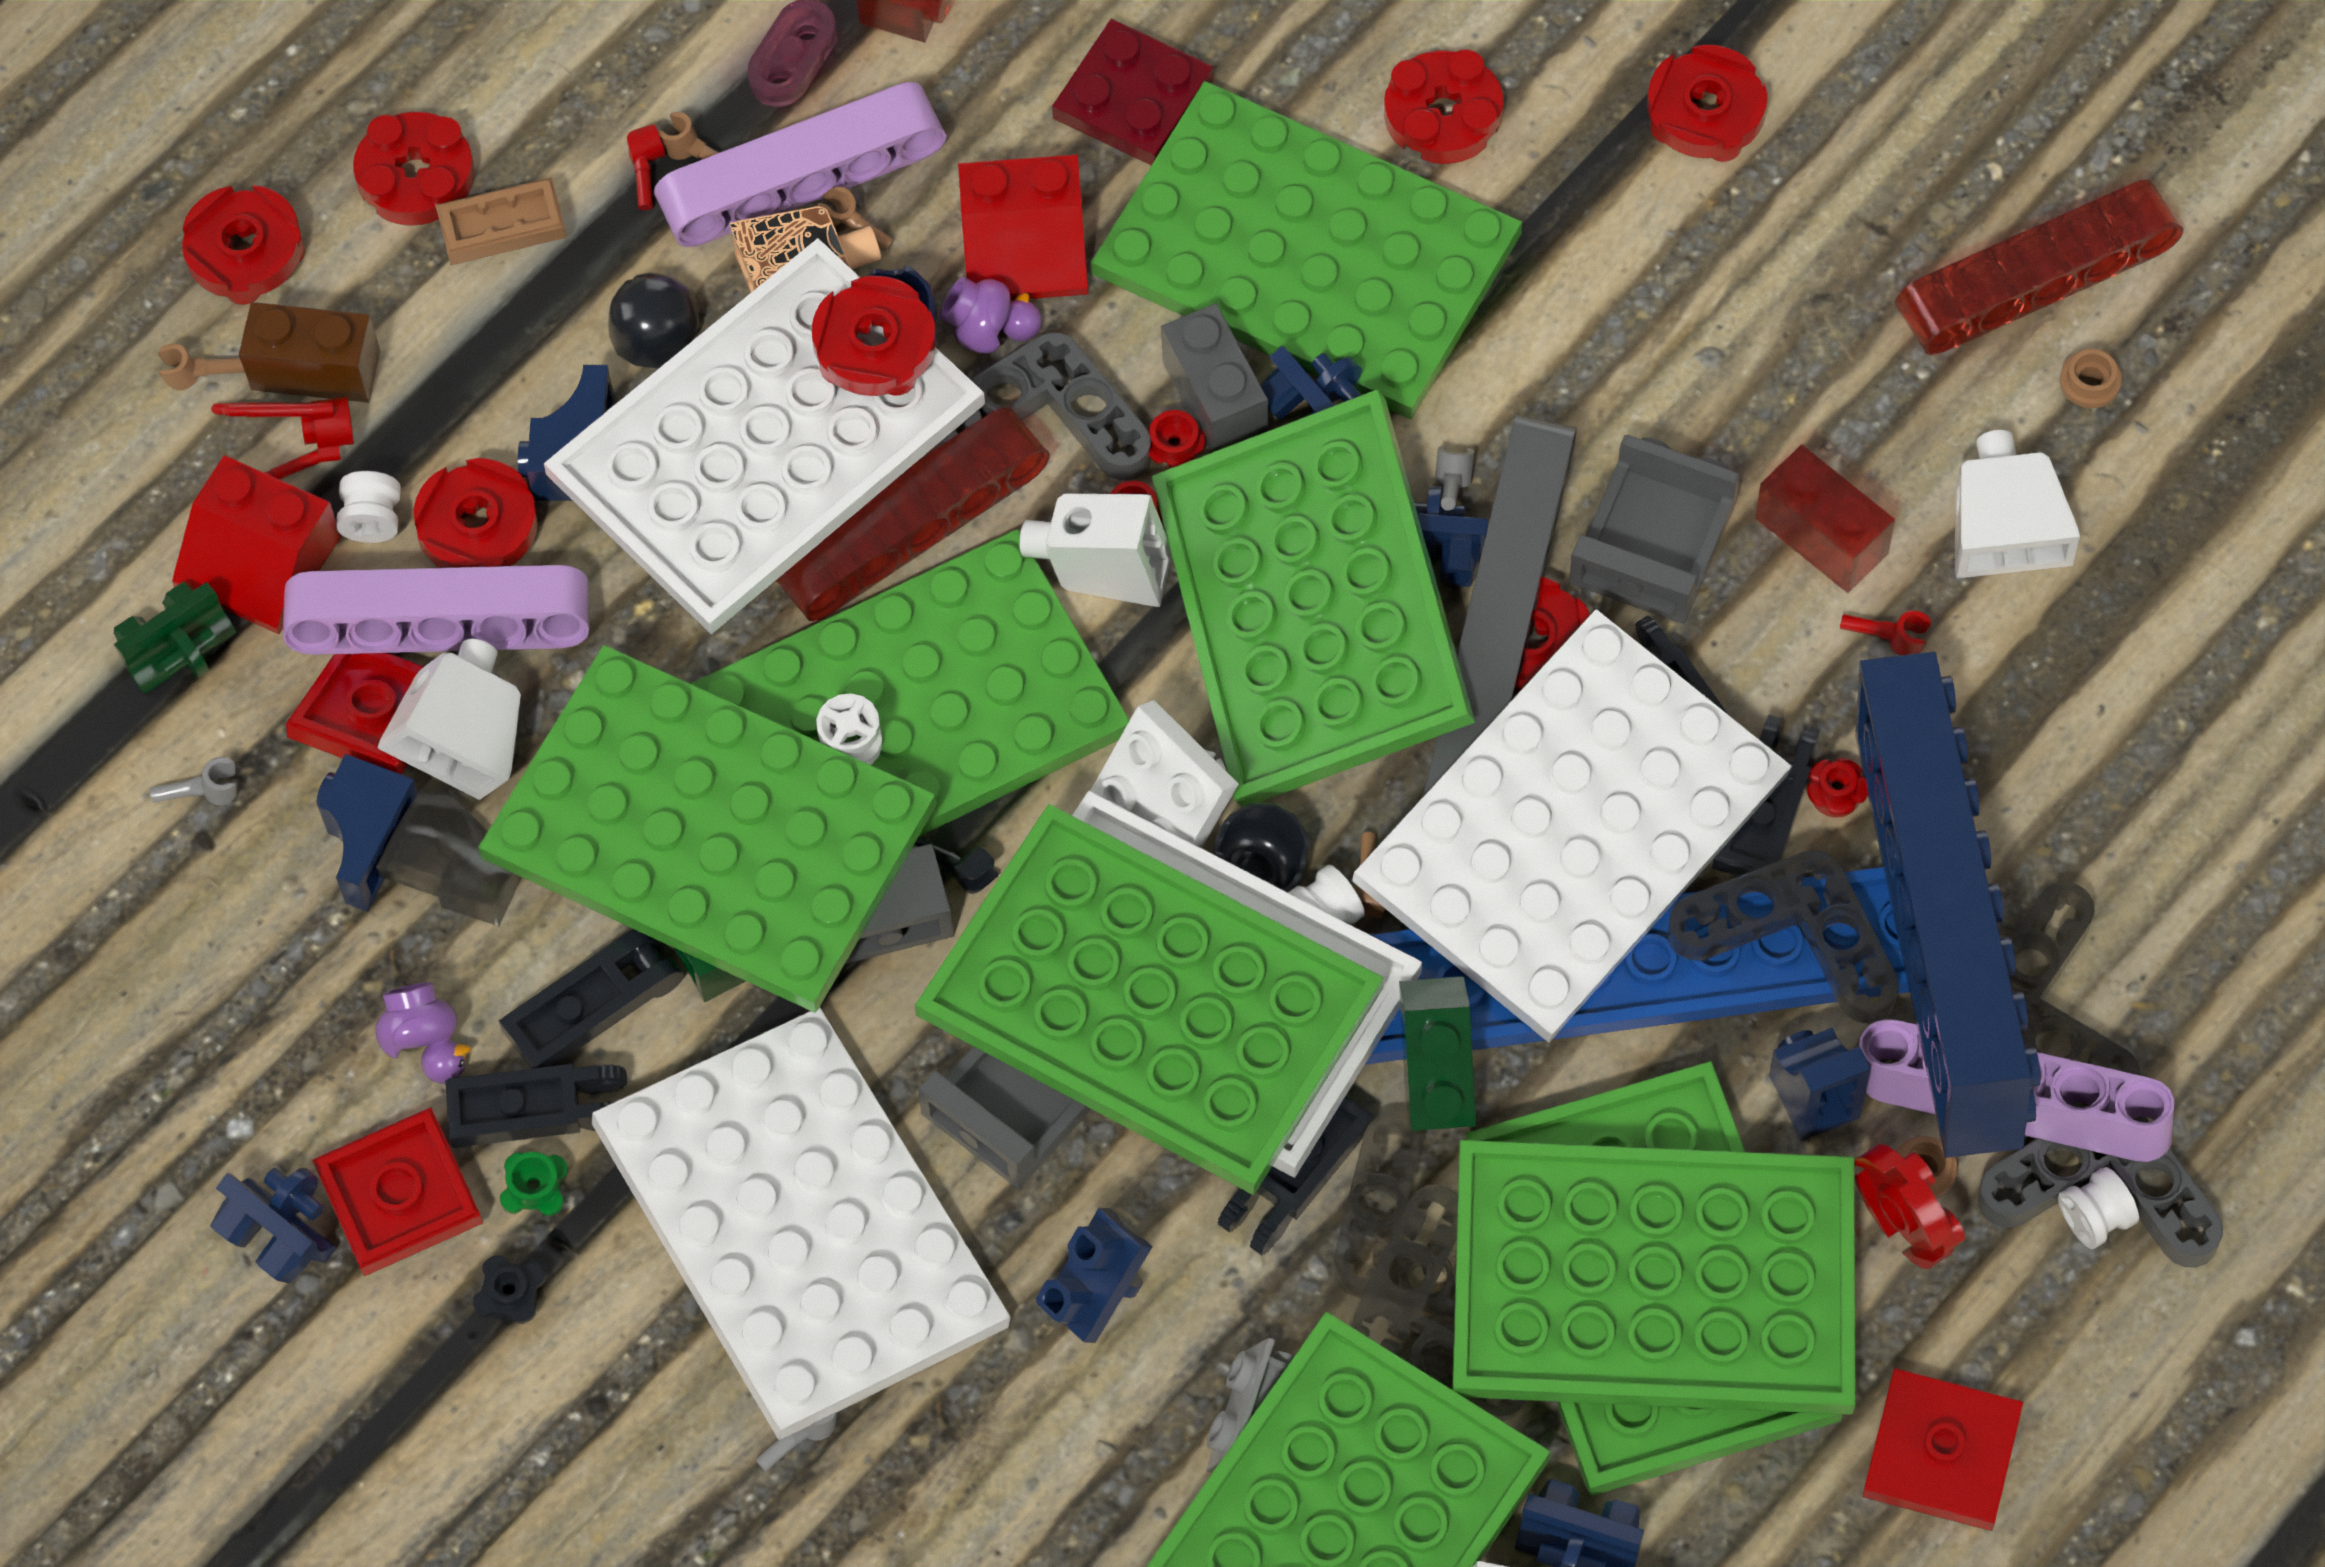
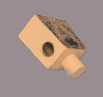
M820 206L729 223L734 253L750 293L817 238L852 270L881 260L880 249L871 226L838 236L827 209Z

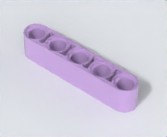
M906 82L676 169L659 180L655 186L654 194L677 243L684 247H695L731 234L729 223L789 212L824 198L823 194L833 187L848 189L921 161L933 155L943 146L946 134L922 86L916 82Z
M543 565L309 571L292 576L286 582L284 591L283 639L288 647L302 654L459 651L462 642L467 639L485 641L494 646L496 650L555 649L576 646L582 643L589 633V581L581 570L572 566Z
M1888 1019L1872 1023L1864 1030L1860 1037V1047L1871 1068L1866 1093L1871 1098L1883 1103L1935 1114L1917 1025ZM2037 1052L2040 1065V1086L2033 1087L2036 1103V1121L2026 1123V1136L2133 1161L2149 1162L2159 1159L2167 1153L2172 1144L2174 1097L2171 1090L2162 1082L2149 1077ZM1895 1059L1899 1062L1889 1064L1882 1063L1880 1060ZM2081 1102L2086 1103L2090 1106L2079 1108L2073 1107L2069 1104ZM2138 1117H2148L2155 1121L2145 1123L2138 1122L2133 1119Z

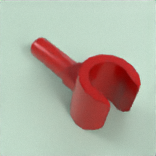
M654 124L632 130L627 135L629 157L636 174L638 209L645 211L653 208L651 171L648 162L665 157L662 142Z
M1914 610L1901 615L1897 623L1884 620L1881 622L1843 614L1840 629L1889 640L1893 651L1901 656L1918 654L1926 644V641L1908 636L1905 630L1919 634L1926 633L1931 625V620L1926 614Z

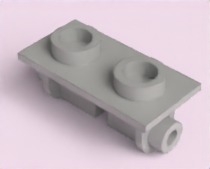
M1267 1338L1246 1351H1241L1230 1367L1226 1386L1231 1388L1232 1392L1226 1410L1221 1411L1217 1415L1207 1437V1447L1213 1449L1206 1471L1213 1473L1294 1358L1293 1355L1281 1351L1274 1352L1273 1356L1270 1357L1275 1342L1274 1339Z

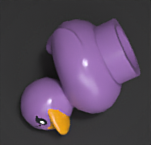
M961 277L945 297L939 314L941 320L953 326L954 336L961 347L982 354L991 353L998 349L1000 344L997 336L1001 329L1010 339L1019 342L1033 338L1041 328V314L1038 308L1029 302V295L1023 293L1010 302L1009 288L1004 283L994 279L974 283L965 277Z
M433 982L416 983L383 993L386 1011L379 1017L375 1026L376 1038L382 1050L388 1056L398 1058L399 1053L403 1049L427 1045L421 1057V1067L424 1074L431 1081L439 1084H445V1080L449 1078H458L465 1068V1057L472 1048L466 1044H456L450 1040L457 1027V1014L454 1008L446 1001L436 998Z

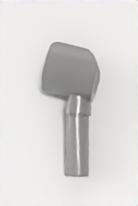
M1446 446L1438 447L1435 483L1443 486L1441 507L1444 510L1454 509L1458 489L1471 485L1474 450L1467 448V453L1457 454L1447 452Z
M225 757L213 758L204 766L202 777L151 787L150 795L152 802L204 795L214 805H227L236 797L237 784L227 783L219 785L212 781L235 775V763Z
M837 1412L812 1423L810 1426L780 1441L777 1440L755 1461L767 1472L797 1444L800 1445L806 1438L817 1441L829 1437L834 1431Z

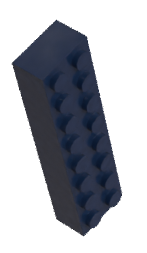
M1935 651L1860 660L1855 738L1863 775L1866 780L1868 799L1945 1158L2024 1148L2026 1123L2036 1121V1103L2033 1087L2040 1086V1065L2035 1046H2024L2021 1031H2027L2028 1029L2026 1001L2022 991L2012 992L2009 976H2015L2016 969L2013 944L2010 937L2000 938L1997 922L2003 921L2001 891L1998 883L1988 884L1985 869L1991 868L1989 838L1986 830L1976 831L1973 817L1979 816L1977 785L1974 778L1964 779L1961 765L1967 764L1968 760L1965 732L1962 726L1953 727L1950 714L1956 712L1954 683L1951 675L1941 676Z

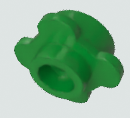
M517 1152L506 1159L504 1169L506 1172L505 1181L507 1188L500 1194V1203L506 1212L517 1214L523 1209L539 1210L544 1216H553L563 1208L564 1200L560 1194L561 1179L568 1173V1166L561 1156L556 1154L546 1156L539 1152ZM533 1179L540 1181V1185L536 1189L528 1187V1183Z

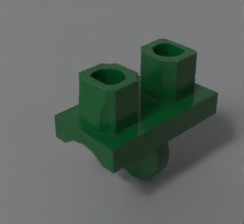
M183 581L165 594L162 602L165 608L164 611L147 622L142 617L131 616L114 627L113 633L117 642L113 645L135 685L143 694H146L186 666L195 677H201L209 671L202 655L237 633L223 611L217 594L207 582L196 589Z

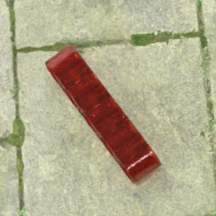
M2149 179L2139 180L1913 281L1899 293L1895 300V306L1924 352L1928 355H1938L2158 257L2172 248L2181 239L2184 233L2183 227L2154 183Z
M1004 407L997 409L914 463L780 576L776 582L808 621L821 620L1029 483L1045 468L1049 461L1050 453L1012 408Z

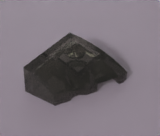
M432 779L428 780L409 806L377 865L381 878L437 896L442 908L498 927L522 877L481 859L478 847L488 831L440 782Z

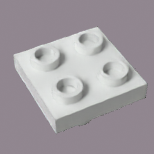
M1152 700L1137 707L1090 792L1202 848L1239 784L1226 772L1221 758L1215 761L1214 757L1216 754L1213 751L1204 750L1155 700Z

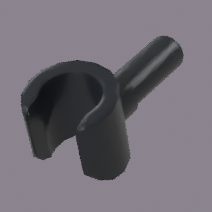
M921 836L918 837L914 844L917 847L932 844L937 863L951 871L959 885L970 894L980 892L999 876L997 871L992 868L995 865L994 859L980 846H976L963 858H960L956 853L950 852Z

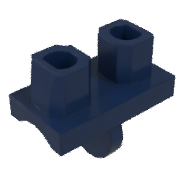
M1282 345L1269 356L1278 368L1260 384L1268 399L1269 410L1280 421L1303 400H1306L1314 409L1309 414L1312 415L1335 406L1332 402L1340 398L1343 402L1361 396L1355 385L1361 377L1362 368L1351 357L1343 358L1334 363L1326 353H1322L1312 362V366L1320 374L1316 382H1314Z
M1429 485L1427 503H1414L1430 560L1441 561L1440 582L1445 583L1447 586L1470 587L1473 584L1480 563L1487 534L1488 519L1464 517L1465 506L1456 505L1452 510H1444L1441 507L1442 486Z
M277 1168L271 1169L266 1174L264 1183L275 1191L274 1195L270 1194L253 1179L247 1178L241 1182L233 1174L226 1173L216 1187L219 1192L226 1196V1199L221 1204L210 1225L214 1231L235 1246L245 1248L260 1226H263L274 1236L255 1262L262 1270L280 1282L290 1284L306 1268L311 1260L323 1263L328 1261L337 1247L296 1215L301 1212L309 1220L314 1221L323 1212L324 1206L312 1197L318 1185V1178L307 1168H300L287 1177Z
M1098 1208L1088 1226L1077 1227L1067 1244L1069 1250L1068 1261L1057 1278L1046 1280L1036 1297L1039 1307L1055 1322L1066 1325L1084 1343H1096L1123 1297H1136L1143 1284L1137 1272L1153 1247L1145 1239L1129 1230L1111 1208Z
M1554 1479L1546 1482L1538 1496L1528 1494L1523 1507L1522 1521L1514 1549L1536 1555V1562L1552 1567H1636L1644 1530L1639 1528L1640 1509L1638 1506L1614 1499L1605 1503L1601 1516L1577 1509L1580 1493L1573 1485Z

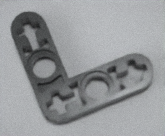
M1058 332L1046 333L1036 337L971 378L970 380L984 392L985 404L964 421V432L958 434L954 430L933 447L937 452L948 457L964 456L1048 404L1099 468L1109 477L1117 480L1134 479L1141 476L1148 469L1151 462L1149 457L1151 452L1150 435L1146 427L1080 346L1068 335ZM1050 356L1056 362L1064 359L1065 373L1070 380L1065 387L1063 376L1054 366L1050 365L1044 368V358ZM1008 383L1016 386L1021 391L1020 398L1008 406L996 405L987 397L989 391L999 384ZM1084 395L1100 397L1106 404L1104 410L1094 417L1079 416L1073 411L1072 405L1079 397ZM1114 425V435L1125 447L1134 444L1135 454L1130 457L1122 451L1114 454L1113 440L1107 430Z
M2147 1117L2133 1119L2138 1122H2150ZM2039 1138L1993 1165L1985 1172L1978 1192V1206L1982 1215L1989 1222L1997 1226L2013 1228L2026 1223L2058 1204V1195L2061 1191L2070 1186L2083 1187L2089 1183L2093 1172L2102 1167H2108L2126 1185L2136 1203L2139 1220L2163 1253L2173 1263L2193 1268L2207 1264L2215 1256L2223 1236V1224L2219 1215L2170 1148L2159 1159L2149 1162L2133 1161L2099 1152L2095 1153V1157L2099 1160H2095L2093 1152L2090 1150ZM2054 1149L2069 1150L2077 1156L2080 1162V1170L2075 1175L2059 1177L2047 1169L2044 1163V1156ZM2026 1166H2030L2035 1182L2026 1186L2021 1191L2019 1205L2015 1206L2009 1199L2001 1202L1996 1201L1998 1184L2002 1183L2008 1190L2015 1189L2026 1182L2029 1174V1169ZM2147 1168L2158 1169L2169 1177L2171 1190L2166 1195L2160 1197L2148 1196L2138 1188L2135 1176L2141 1170ZM2180 1199H2183L2185 1202L2182 1203L2178 1215L2185 1225L2191 1230L2197 1229L2200 1226L2205 1230L2201 1241L2202 1246H2198L2192 1239L2186 1240L2183 1243L2178 1239L2182 1224L2171 1209ZM2168 1212L2165 1218L2160 1217L2161 1214Z

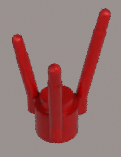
M348 397L311 401V403H214L211 407L212 413L228 417H301L304 444H317L318 449L264 472L279 480L319 463L341 460L339 446L354 445Z

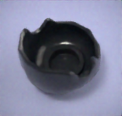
M653 272L639 274L633 279L626 280L612 298L608 314L609 338L616 354L634 366L660 368L691 342L696 331L699 330L700 309L692 289L671 275Z
M1248 803L1230 814L1222 823L1214 840L1212 854L1288 893L1299 884L1304 876L1311 845L1309 835L1295 814L1275 803Z

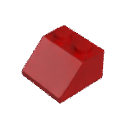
M1078 154L958 163L966 278L974 283L987 279L1000 281L1009 288L1010 300H1015L1017 296L1023 293H1027L1029 299L1088 295Z
M223 455L192 503L172 578L173 586L176 587L184 581L197 589L207 582L217 594L222 609L280 634L283 630L286 582L298 573L320 571L341 538L340 533L337 531V523L330 502Z

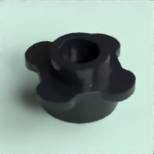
M501 1255L488 1258L482 1265V1272L485 1276L482 1289L473 1297L475 1311L482 1317L493 1315L505 1322L525 1324L531 1321L537 1312V1288L542 1286L546 1280L543 1268L536 1262H529L524 1266L508 1263ZM513 1285L515 1286V1291L507 1295L503 1292L504 1287Z

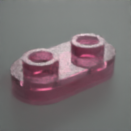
M797 0L781 10L748 63L750 89L760 102L770 106H786L796 102L806 92L836 43L835 18L828 6L817 0ZM806 33H812L816 35L813 39L810 40H802L799 38L801 35ZM776 78L787 79L786 82L779 84L770 83Z

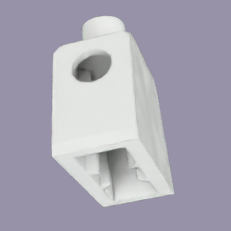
M2006 430L1989 431L1979 436L1976 440L1979 459L1967 460L1960 465L1956 484V578L2073 566L2080 534L2049 456L2041 452L2017 455L2013 434Z
M1063 494L1057 499L1051 522L1026 520L1023 523L1020 534L1021 555L1023 557L1050 559L1061 587L1066 590L1160 607L1172 554L1151 495Z
M467 639L462 642L458 656L453 653L443 652L423 667L413 679L381 737L378 749L478 800L508 781L512 770L521 694L515 685L492 674L498 654L495 647L479 639Z

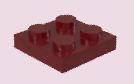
M1111 18L1052 105L1053 119L1152 165L1203 82L1211 83L1213 81V66Z

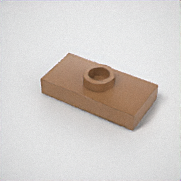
M552 177L436 205L450 265L567 238Z

